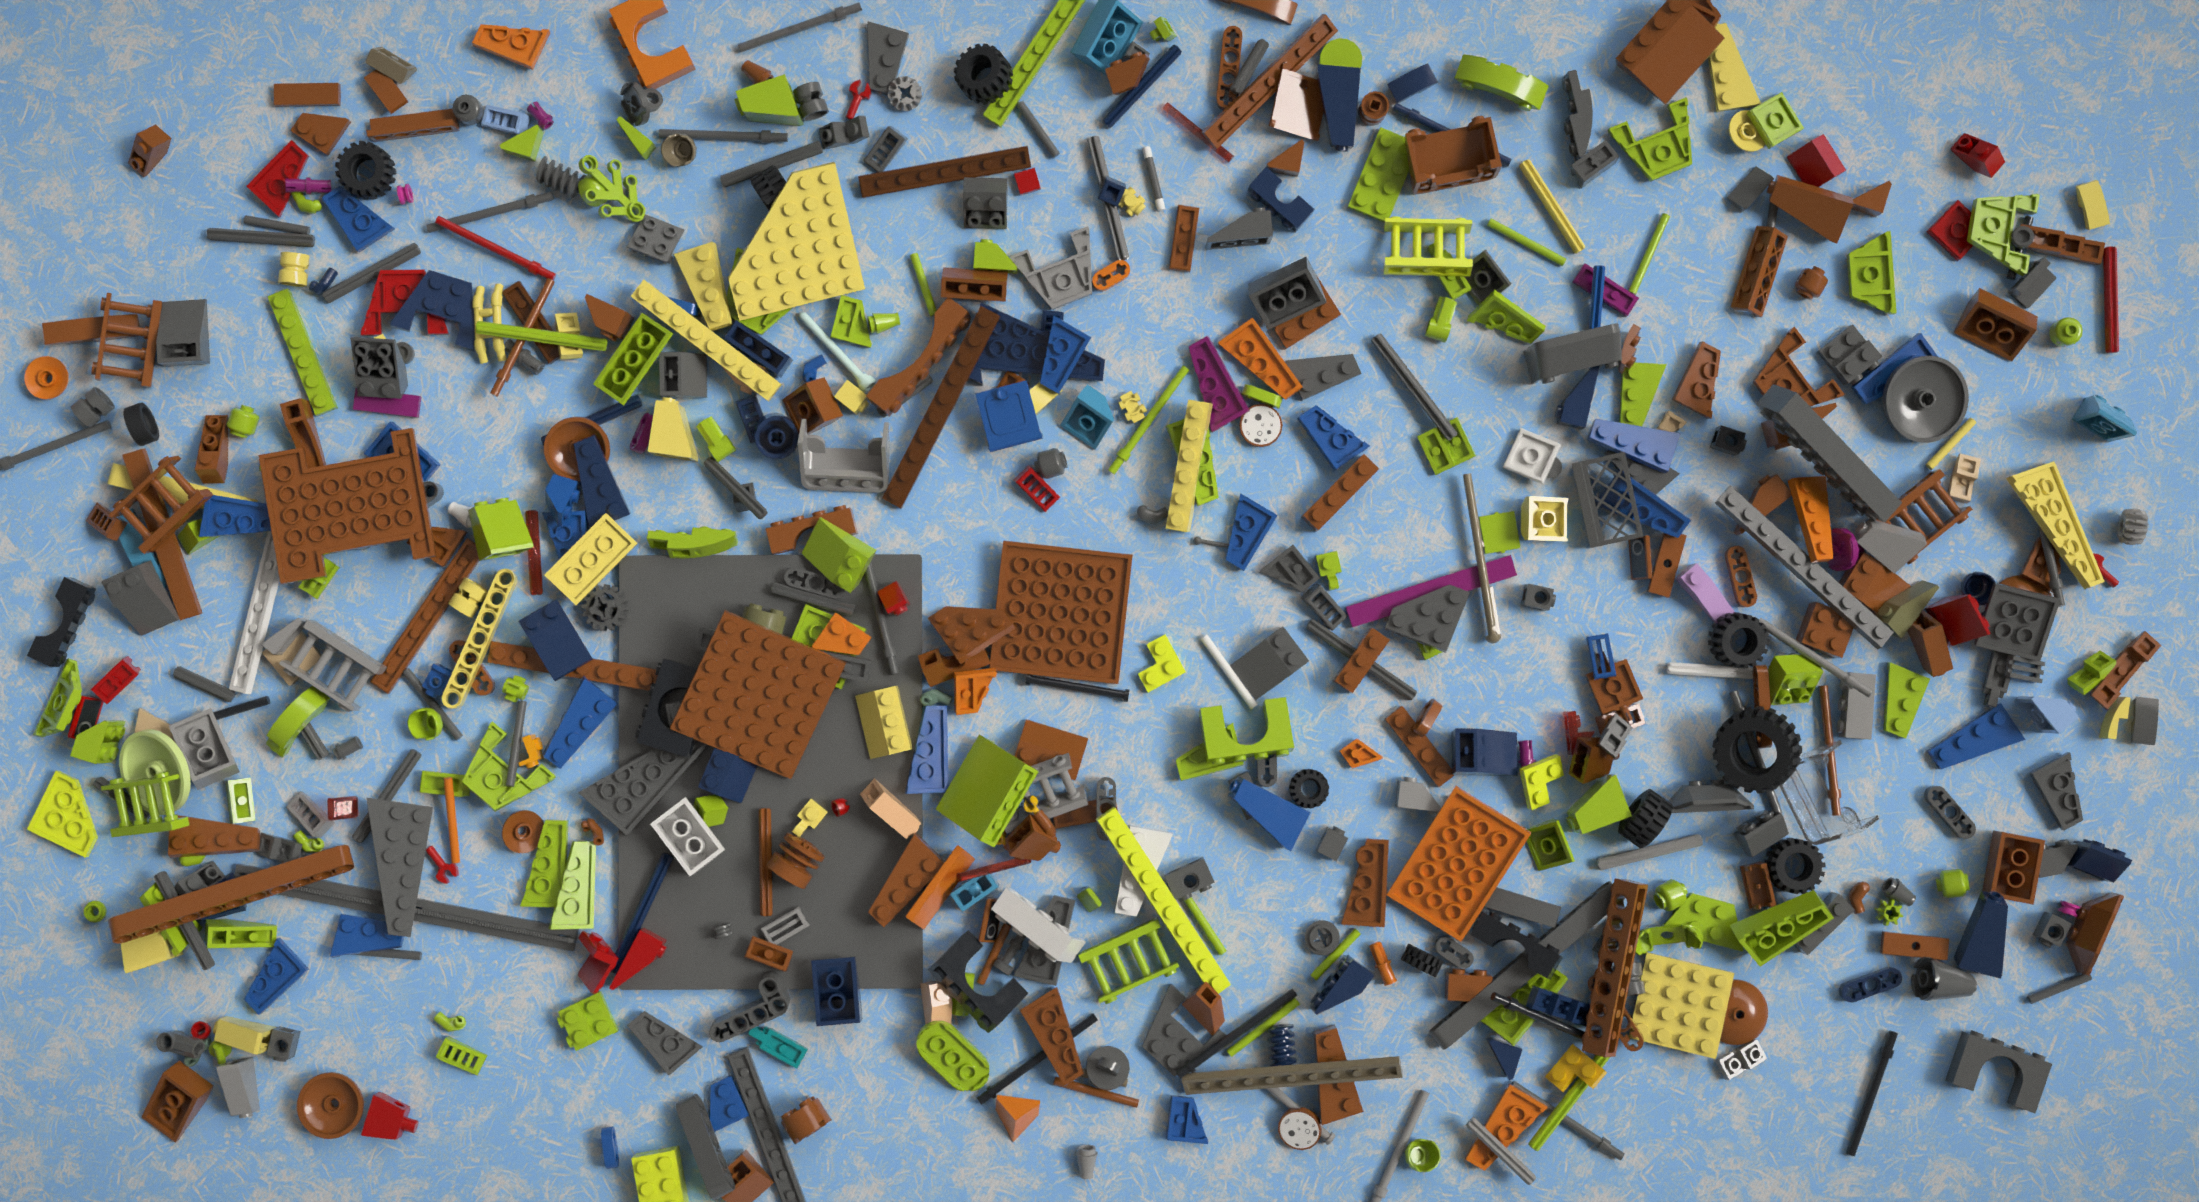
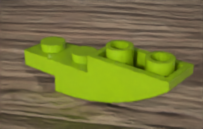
M705 526L700 528L693 527L691 535L685 532L668 533L664 530L648 531L647 534L650 548L667 550L670 558L705 557L729 550L738 545L736 531L726 528L717 530Z

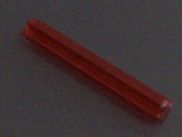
M528 510L525 512L526 527L534 546L527 550L530 594L542 595L538 511Z

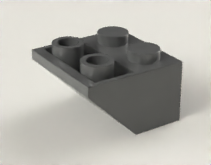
M964 177V228L1007 229V178Z
M660 352L659 376L661 397L707 398L706 354Z
M1763 810L1755 815L1756 819L1750 823L1748 821L1737 827L1738 831L1733 833L1747 856L1754 857L1789 834L1781 813Z

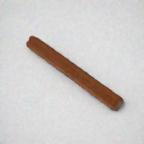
M770 808L759 809L761 916H771L773 914L772 870L766 865L772 857Z

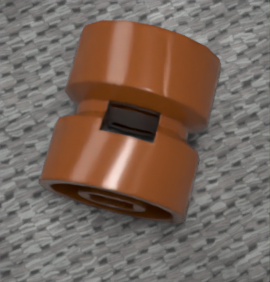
M1377 91L1366 94L1358 110L1360 120L1370 126L1381 123L1389 110L1387 97Z

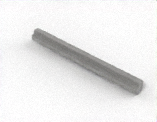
M1696 834L1598 858L1596 863L1599 870H1605L1703 845L1701 835Z

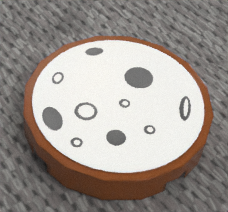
M1257 404L1249 408L1250 412L1244 414L1240 419V433L1244 440L1252 446H1269L1281 434L1283 426L1281 416L1277 410L1269 405Z
M1294 1107L1283 1113L1278 1124V1132L1280 1138L1289 1147L1297 1150H1306L1317 1144L1322 1134V1127L1319 1117L1313 1111L1304 1107Z

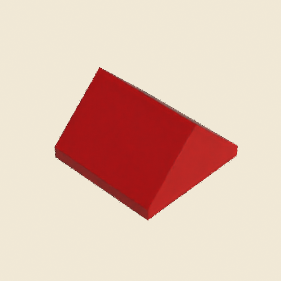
M1824 134L1787 156L1801 182L1816 187L1822 186L1846 171Z

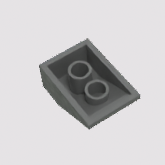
M1265 208L1252 209V212L1245 214L1208 237L1206 250L1270 244L1273 238L1271 211H1265Z
M151 560L101 581L111 602L141 636L180 619Z
M1282 626L1231 664L1230 667L1254 699L1257 700L1296 672L1309 660Z

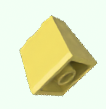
M662 397V401L656 400L648 452L655 456L698 462L699 457L685 408L679 405V402L673 398Z
M162 931L121 943L125 974L175 958L171 952L173 947L168 939L164 940L161 935ZM181 951L176 957L184 955L183 951Z

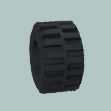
M984 43L981 47L980 44H976L975 48L970 46L967 48L966 53L962 52L960 54L961 59H957L955 63L957 67L954 68V79L959 88L971 101L973 100L977 104L982 102L984 105L988 104V101L994 103L996 98L999 97L1001 99L1004 97L1003 93L1008 92L1010 89L1008 85H1012L1013 80L1011 77L1013 76V71L1009 62L995 46L992 45L990 47ZM991 67L987 77L976 81L980 71Z
M359 141V145L353 142L350 144L351 148L345 147L343 149L345 153L343 155L339 153L337 157L340 159V162L335 163V167L339 169L335 171L336 176L340 178L338 180L339 183L353 195L366 200L369 197L374 200L378 199L377 195L381 197L386 195L384 191L386 189L390 191L392 188L389 186L390 183H395L396 180L393 177L396 174V169L393 168L395 163L390 159L391 156L371 142ZM366 160H374L376 168L373 176L366 181H358L356 173L359 165Z
M773 165L750 179L751 185L768 211L786 184L777 167Z
M1733 612V614H1725V617L1720 616L1717 619L1718 624L1713 623L1711 627L1714 630L1713 632L1709 631L1708 636H1711V640H1708V645L1713 647L1710 649L1711 654L1716 655L1714 658L1717 661H1721L1722 664L1745 669L1748 668V665L1752 667L1757 665L1756 660L1762 661L1763 657L1761 655L1763 653L1767 654L1768 649H1765V647L1770 643V640L1766 639L1769 633L1763 630L1766 626L1764 623L1759 622L1758 618ZM1743 628L1747 641L1744 648L1735 653L1731 648V637L1736 630Z
M1652 789L1644 791L1629 806L1632 816L1620 821L1618 833L1638 848H1644L1663 830L1672 814L1673 805Z
M1787 838V840H1779V844H1773L1771 846L1773 850L1771 852L1767 851L1766 855L1769 858L1764 860V863H1767L1770 880L1776 888L1792 894H1805L1807 890H1814L1815 884L1819 885L1822 882L1819 878L1825 875L1822 867H1826V864L1821 860L1824 856L1818 852L1819 849L1813 846L1811 842L1797 838ZM1799 853L1804 860V870L1800 876L1792 879L1786 874L1785 862L1790 855Z

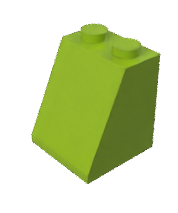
M785 74L736 91L738 97L734 99L736 107L740 111L741 116L745 115L748 121L793 126L804 125L791 85Z
M501 498L495 500L496 503L493 504L481 501L474 503L475 506L468 510L479 561L522 554L534 547L516 500L509 501L508 498Z
M1608 774L1601 777L1566 811L1568 815L1566 822L1570 830L1573 829L1576 833L1585 834L1631 817L1632 815L1617 775Z

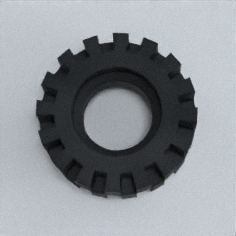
M1303 769L1297 772L1291 779L1289 793L1293 801L1298 805L1311 809L1319 807L1326 801V797L1329 795V785L1321 772L1313 769ZM1307 780H1312L1317 784V793L1312 797H1306L1301 792V785Z
M1411 944L1407 945L1401 957L1402 961L1434 977L1437 976L1444 962Z

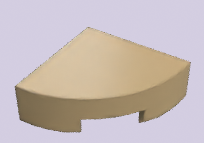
M1667 411L1657 429L1675 432L1682 428L1687 421Z

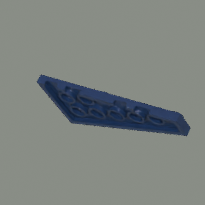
M980 302V306L1001 317L975 367L1042 375L1050 333ZM1084 349L1069 378L1103 381L1105 359Z

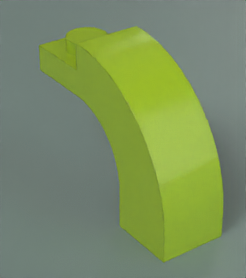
M314 686L309 687L284 710L266 735L269 737L266 745L283 758L288 754L296 737L303 728L324 711L330 697Z

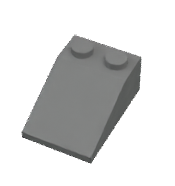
M211 708L169 725L173 738L186 759L190 777L197 790L240 772Z

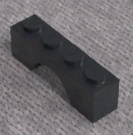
M64 577L55 595L63 609L62 623L52 634L36 636L27 656L50 667H60L67 658L66 652L69 646L76 639V631L79 625L86 618L85 612L88 606L95 599L94 593L96 588L75 578Z
M1491 911L1489 915L1484 912L1482 913L1470 935L1491 947L1505 940L1519 942L1528 954V968L1551 980L1563 958L1558 954L1559 949L1550 944L1547 947L1539 944L1540 939L1530 933L1527 936L1520 933V927L1511 922L1507 926L1500 922L1502 917Z

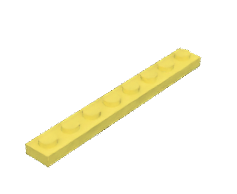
M643 279L631 295L634 300L768 402L782 384L646 280Z

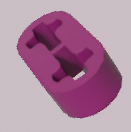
M645 413L642 416L631 440L630 450L638 454L644 453L649 444L653 420L652 414Z

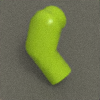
M302 830L293 835L296 842L302 844V849L305 852L317 853L324 849V841L321 838L308 839Z
M206 855L178 857L181 865L189 867L202 863Z
M440 1011L433 1019L448 1032L458 1031L466 1026V1020L461 1015L448 1018Z

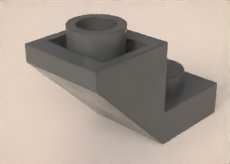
M857 116L847 122H831L819 128L823 149L855 144L870 137L865 116Z

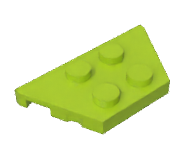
M1887 231L1847 254L1849 296L1866 305L1894 315L1897 311L1891 231Z
M67 659L33 735L46 737L64 731L66 725L70 724L72 712L75 705L79 704L82 692L76 660Z
M1690 892L1686 903L1673 911V915L1661 925L1690 924L1702 930L1704 942L1741 952L1744 949L1730 927L1731 924L1738 922L1735 905Z

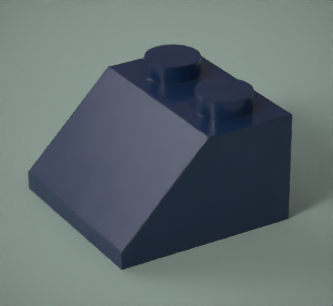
M714 748L698 787L715 795L742 803L758 765L741 759L739 756L727 751L724 752Z

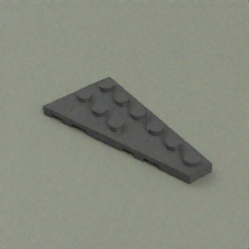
M696 740L690 759L655 748L578 793L628 836L706 749L708 744Z
M366 798L388 935L411 937L433 807Z

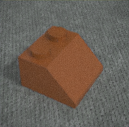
M586 294L585 300L595 326L601 330L600 334L614 342L617 339L623 341L634 317L618 307Z
M825 377L806 382L782 399L793 424L797 428L798 434L800 433L802 419H806L807 435L832 424L843 416Z

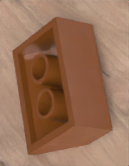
M1979 288L1967 303L1954 333L2013 361L2036 332L2038 316Z
M1026 719L1015 757L1029 766H1033L1050 760L1057 755L1069 753L1072 769H1069L1068 773L1071 779L1076 781L1088 738Z
M1993 830L1982 891L1989 893L1990 891L2000 893L2006 900L2034 905L2045 840Z

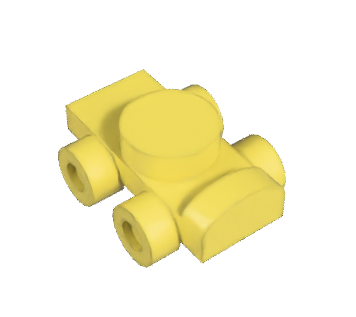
M1132 187L1125 189L1118 205L1120 208L1125 205L1127 207L1125 212L1130 217L1133 214L1138 216L1146 208L1143 204L1146 200L1140 195L1136 197L1134 195L1136 191Z
M1129 391L1120 396L1121 401L1118 404L1122 410L1126 408L1127 412L1124 415L1127 421L1132 420L1133 423H1136L1145 418L1143 413L1147 412L1144 404L1139 406L1137 403L1141 400L1138 393L1133 394L1132 391Z

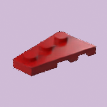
M291 140L246 187L278 217H281L292 193L286 192V178L299 179L309 155Z

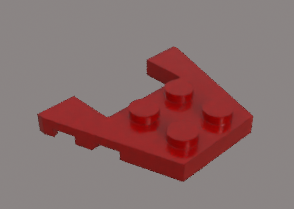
M425 269L380 270L372 294V300L365 316L366 319L361 329V336H379L382 334L381 314L398 313L425 276ZM427 314L428 335H449L444 319Z

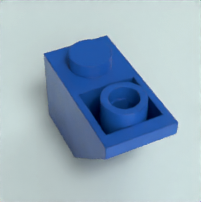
M553 474L545 489V503L557 525L562 526L565 519L570 518L572 506L578 502L581 492L578 491V481Z

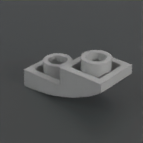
M1754 1039L1721 1056L1715 1062L1724 1079L1730 1080L1744 1070L1754 1068L1765 1061L1767 1057L1758 1040Z

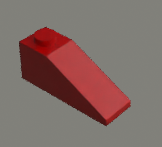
M646 928L641 929L609 989L614 990L657 958L661 959L667 949L664 946L667 940Z

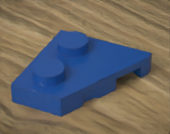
M732 1075L711 1085L710 1121L714 1132L749 1116L744 1100Z
M1171 1095L1165 1139L1208 1144V1138L1205 1135L1194 1098Z

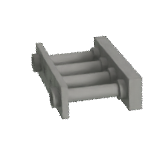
M307 620L303 628L308 630L307 634L309 636L292 662L281 660L279 664L285 667L284 672L293 677L297 675L339 702L338 706L347 712L359 711L361 707L354 703L356 697L371 675L383 674L387 667L317 621ZM322 639L327 642V648L309 674L299 666L315 641ZM339 650L345 654V660L330 683L326 685L317 678L333 653ZM358 662L363 666V672L345 697L335 690L351 665Z
M1069 753L1057 755L1050 760L1031 766L1039 771L1033 782L1039 780L1047 798L1039 801L1037 808L1039 810L1042 809L1049 819L1088 805L1084 787L1075 788L1068 773V770L1072 769ZM1059 773L1067 792L1054 795L1047 777ZM1028 789L1023 800L1024 802L1026 800L1030 805H1033L1030 802L1031 794ZM1024 807L1017 809L1005 828L1006 834L1012 832L1029 814L1034 815V813L1025 811Z

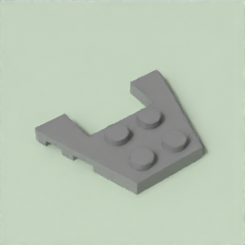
M1088 226L1070 233L1077 254L1036 270L1028 249L1010 256L1018 270L1052 310L1092 295Z

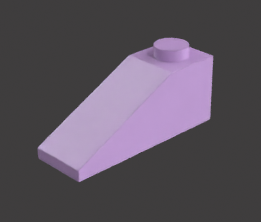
M1697 563L1690 564L1675 578L1714 623H1719L1717 619L1720 616L1725 617L1727 613L1733 614L1734 610L1712 579Z

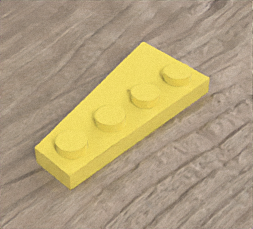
M1717 24L1716 29L1725 39L1708 57L1716 111L1722 112L1760 105L1761 102L1727 24Z
M710 242L675 253L674 256L709 329L715 331L731 326L732 320L716 243Z

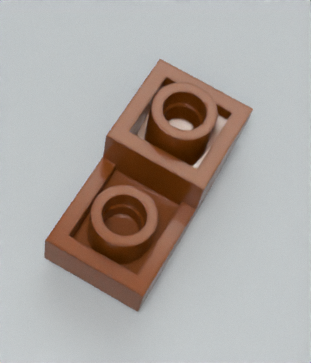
M375 69L364 77L390 114L408 103V100L393 80L382 72Z
M1635 324L1629 330L1621 350L1622 361L1619 362V372L1623 374L1626 368L1631 369L1637 359L1634 357L1637 350L1635 347L1641 339L1639 336L1641 328Z

